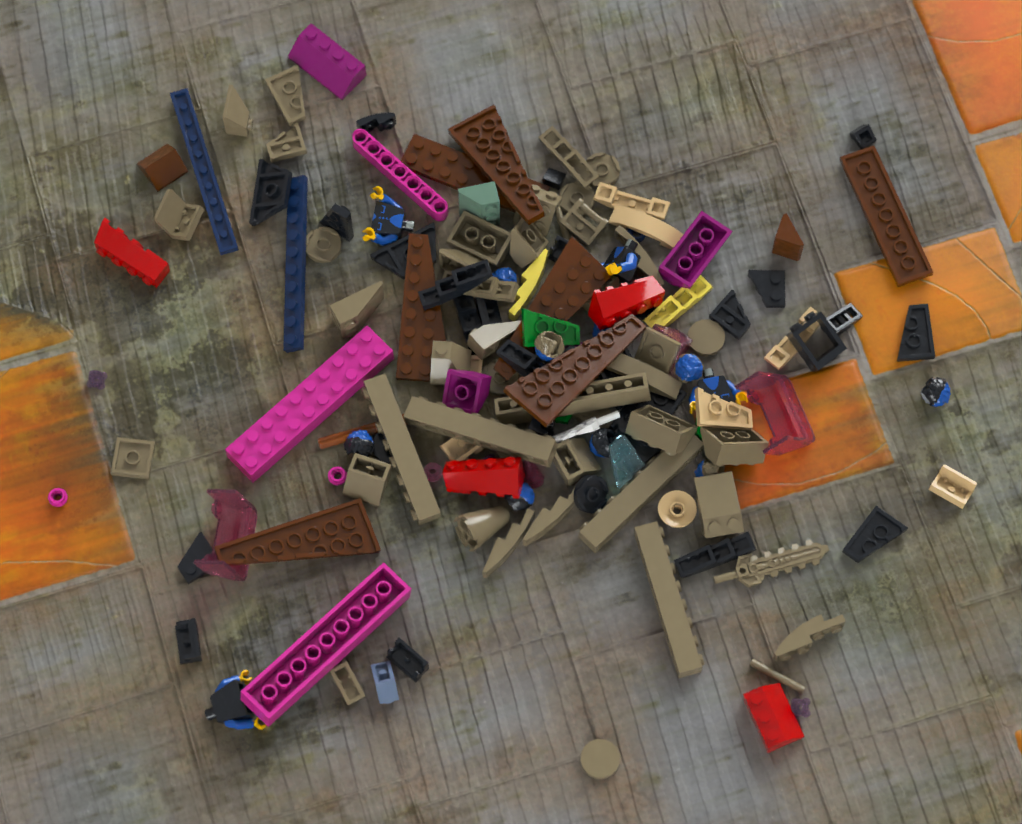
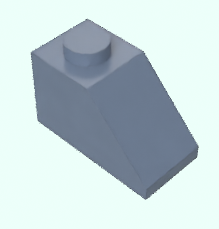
M390 660L372 664L371 669L379 703L390 704L399 700Z

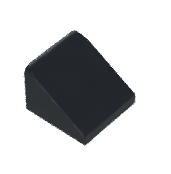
M863 124L849 133L861 150L877 141L869 124Z
M549 168L543 176L542 184L560 190L566 173Z

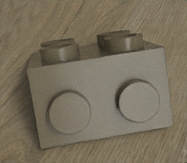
M532 184L534 193L544 210V217L533 223L544 236H547L555 210L561 204L562 197L558 196L555 192L543 190L539 186ZM517 211L515 212V216L513 219L514 225H516V223L521 218Z
M167 189L154 216V221L172 239L190 241L204 208L201 205L186 204L172 189Z

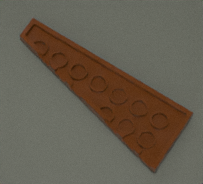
M495 105L448 129L449 135L491 182L495 181L498 191L528 225L544 217V210L534 193L532 184L528 180L526 171L522 167L521 160L513 143L510 141L508 132L504 128Z
M409 233L396 380L430 382L433 340L446 341L440 305L424 311L418 294L419 291L436 286L428 234Z
M572 236L528 310L568 321L592 297L593 291L600 289L612 275L610 276L605 267ZM522 320L510 339L523 347ZM523 347L533 354L536 353L535 347ZM502 358L498 359L493 368L506 382L517 372Z
M631 314L615 323L613 327L606 331H601L592 339H587L578 347L566 351L552 359L550 363L541 368L538 367L529 375L519 378L518 381L509 386L507 385L503 392L547 428L646 329V325Z
M359 498L214 546V551L219 565L222 567L379 553L381 548L362 500Z

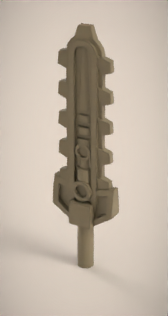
M810 539L806 540L805 545L800 547L796 543L792 544V549L785 550L783 547L778 548V553L771 554L770 551L764 552V557L757 558L756 555L752 556V553L738 557L734 571L713 576V580L717 584L737 578V581H740L749 588L761 584L764 576L769 574L774 578L778 576L780 571L788 574L792 572L794 567L802 570L806 568L808 563H812L813 566L819 565V560L824 557V554L829 552L828 545L813 543Z

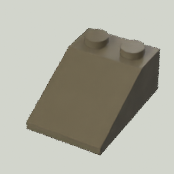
M381 281L330 305L332 321L342 338L355 335L384 300L383 283Z
M732 471L694 477L702 535L705 538L744 532Z

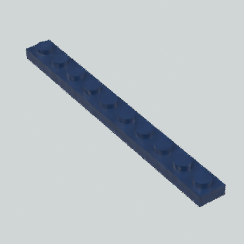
M188 88L172 92L170 96L220 255L238 251L235 236Z
M305 175L292 177L287 207L283 350L287 353L304 350L308 178Z

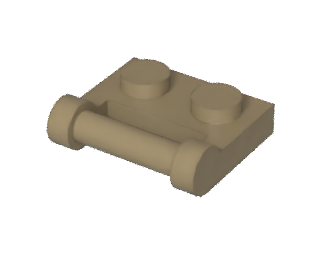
M579 198L559 224L588 247L608 223V220L605 217L604 219L583 203V199ZM579 208L592 220H594L598 224V226H593L578 212H576V210Z

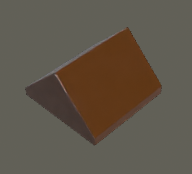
M168 144L137 163V166L157 192L188 172L176 149Z
M786 213L783 214L776 233L772 253L798 261L801 259L804 244Z

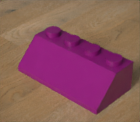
M312 23L299 34L288 55L291 61L341 100L366 77L365 65Z
M701 211L659 266L658 271L662 279L673 286L690 289L733 231Z

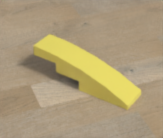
M544 249L521 275L522 286L517 291L516 303L509 310L510 320L516 321L522 314L521 308L526 309L543 277L548 260L547 249Z
M700 275L690 289L680 288L643 321L649 327L661 332L713 289L712 285Z

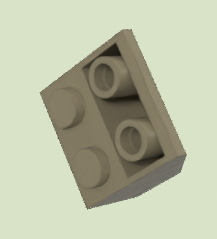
M584 437L566 439L557 444L558 448L554 455L553 463L567 488L578 483L586 475H594L602 471Z
M355 453L347 472L342 494L353 499L361 498L362 502L379 507L392 475L391 464Z

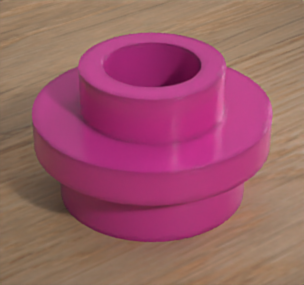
M336 466L329 470L328 480L331 484L338 486L345 483L347 472L344 468ZM336 474L341 475L339 479L334 478Z
M55 488L48 494V501L54 507H61L68 500V495L62 488ZM61 496V499L56 501L55 497Z

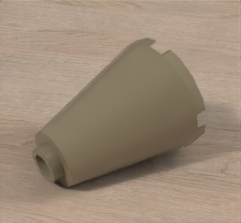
M502 506L461 514L454 518V522L457 521L458 524L455 530L462 544L465 547L469 546L471 548L469 551L473 552L509 522L510 514Z

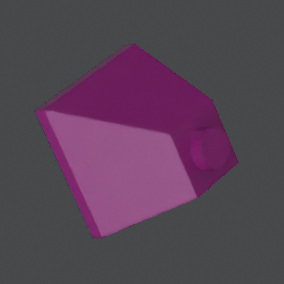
M448 369L442 403L449 408L458 407L466 413L478 414L489 394L492 376L475 371Z

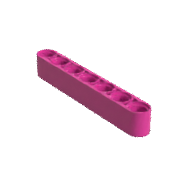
M357 129L352 133L354 149L436 221H444L448 217L447 202L364 129ZM364 139V141L358 142L357 140ZM372 150L378 151L376 153H370V151ZM384 162H390L391 164H389V165H384L383 163H384ZM398 173L404 174L401 177L396 176ZM411 185H416L417 187H416V188H410L409 186H411ZM426 196L430 197L429 200H424L422 198ZM438 208L444 209L442 212L436 211Z

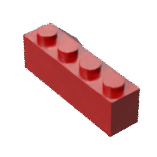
M104 218L94 241L96 252L102 257H109L116 266L125 267L132 276H139L145 284L153 285L157 288L170 272L169 264L151 250H143L144 247L134 238L129 240L122 229L117 227L115 230L110 226V221Z
M653 275L634 280L629 285L627 282L621 283L618 288L609 286L605 288L606 291L602 292L597 289L593 291L588 315L600 330L607 327L610 328L631 314H642L652 307L661 305L665 290Z
M521 457L470 459L464 461L452 460L445 462L442 472L447 492L470 494L472 491H475L479 495L485 496L487 493H496L497 497H505L506 494L512 495L515 499L520 498L525 479Z

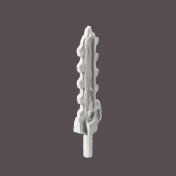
M617 410L597 419L592 417L574 428L552 437L556 440V443H559L576 435L593 432L600 429V425L620 418V414Z

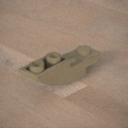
M820 614L801 624L779 645L774 653V662L789 660L791 655L796 653L799 655L805 654L812 646L813 642L811 639L816 641L823 638L826 633L831 632L834 634L841 631L846 622L843 614L824 621Z

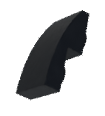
M378 113L361 118L356 121L357 129H364L368 133L373 131L375 127L380 132L389 130L396 124V115L394 113Z

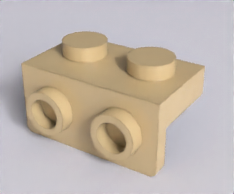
M450 438L440 445L450 461L469 460L468 456L474 452L476 455L484 449V447L455 438Z
M944 464L929 490L963 509L977 486V482Z

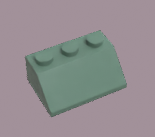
M495 181L458 189L460 216L463 211H466L496 226L500 225V200Z

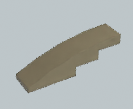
M553 126L538 137L551 154L584 188L599 178V175L581 154Z
M621 225L615 229L614 238L624 246L628 239L637 242ZM638 243L634 252L639 254L641 259L635 273L641 278L653 275L664 289V281L657 267Z
M445 270L442 279L452 276L451 271ZM490 277L477 287L464 293V295L514 302L519 284L513 281H500L497 277Z
M622 353L606 368V370L623 376L646 372L649 391L673 400L677 399L682 386V382Z
M574 489L567 499L560 496L550 511L544 507L542 508L523 538L524 546H528L544 536L575 506Z
M527 508L521 524L512 523L506 539L497 538L483 569L484 578H488L515 551L527 533L535 517V511Z
M343 658L329 671V674L349 706L364 698L365 694L348 662Z

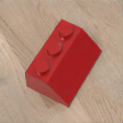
M780 683L760 686L743 694V700L768 753L805 737Z

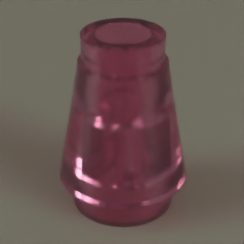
M525 460L523 467L526 483L532 489L542 486L544 484V476L536 463Z

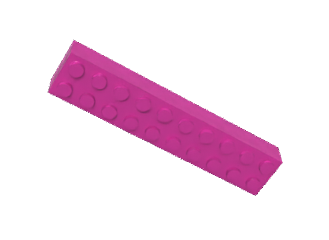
M367 325L225 449L227 457L254 483L360 390L365 380L373 378L393 361V350Z
M383 562L241 691L240 700L269 727L410 598L411 588Z

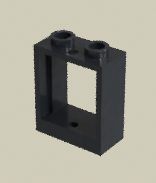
M812 311L804 317L805 321L801 324L798 322L790 327L791 331L786 336L809 369L814 372L823 368L845 351L847 347L821 311L816 313ZM816 321L834 345L817 359H815L799 336L801 332Z

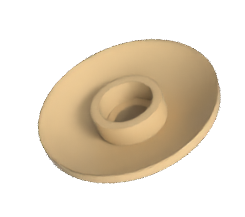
M670 491L660 499L658 504L659 517L666 525L674 528H682L689 525L697 513L695 500L684 491ZM674 509H679V510H680V513H679V514H675V513L673 512V510H674Z

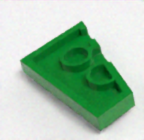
M521 308L523 347H535V339L544 331H552L560 335L564 345H580L579 325Z

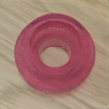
M429 463L424 467L428 481L435 482L442 477L443 471L439 464ZM435 469L436 473L431 474L429 471Z

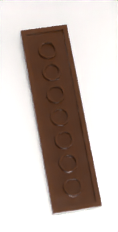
M417 134L413 135L401 159V162L415 174L456 190L491 182L467 154ZM528 178L531 184L537 185L546 191L550 190L549 186ZM497 189L500 207L515 213L516 210Z
M873 145L841 156L840 163L897 286L900 287L932 276L933 270L875 146Z

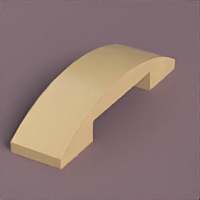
M599 182L594 195L595 201L614 209L615 206L625 207L648 214L659 220H665L670 206L668 201L654 197L650 200L618 191L615 186Z
M615 206L608 221L609 224L616 227L621 225L624 229L627 227L660 241L661 246L671 250L684 235L674 227L655 217L620 206Z
M810 307L800 317L798 322L801 324L805 321L804 317L812 311L816 313L817 311ZM817 321L799 334L805 344L819 328L820 325ZM785 336L778 345H775L764 359L780 370L798 352L788 337Z

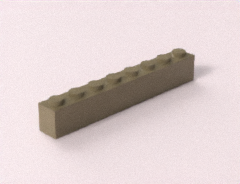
M646 372L593 381L558 417L650 401L651 397ZM509 396L494 399L496 417L500 423L515 425L532 421L533 416Z
M384 373L365 380L364 388H361L365 399H369L370 405H368L370 414L376 417V429L384 437L382 444L385 451L389 450L391 457H389L392 468L397 470L396 479L399 486L403 485L405 490L403 497L405 502L411 505L412 510H410L413 521L417 520L419 526L440 518V509L386 374Z
M422 396L418 398L411 397L403 416L409 425L513 457H521L523 460L549 468L558 448L556 440L552 436H541L530 429L521 430L513 424L505 425L494 418L485 419L477 413L469 414L458 407L449 408L444 403H433Z
M694 434L684 451L672 456L661 450V454L657 458L653 457L648 462V467L645 470H639L630 484L628 482L624 484L620 489L621 492L617 496L613 495L607 501V506L603 510L601 508L598 509L589 523L586 521L579 528V539L594 553H597L703 451V442Z
M657 521L634 527V536L677 676L682 678L701 673L704 659L702 654H698L696 648L699 647L696 635L693 636L691 632L693 624L691 618L687 617L685 613L687 610L686 601L680 597L679 592H682L679 581H675L674 574H676L674 563H670L668 558L670 556L669 547L664 545L662 539L665 538L663 528L658 526Z

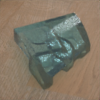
M621 434L609 446L615 483L618 489L645 466L644 462L635 452V448L625 435Z

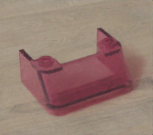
M758 371L735 385L737 390L747 391V398L751 403L761 406L774 437L769 440V447L762 450L764 454L783 455L815 442L813 430L795 389L787 376Z
M207 489V493L214 499L211 511L218 519L212 554H206L202 560H194V564L206 574L234 581H245L249 564L229 566L224 561H218L214 546L255 533L257 509L237 490Z

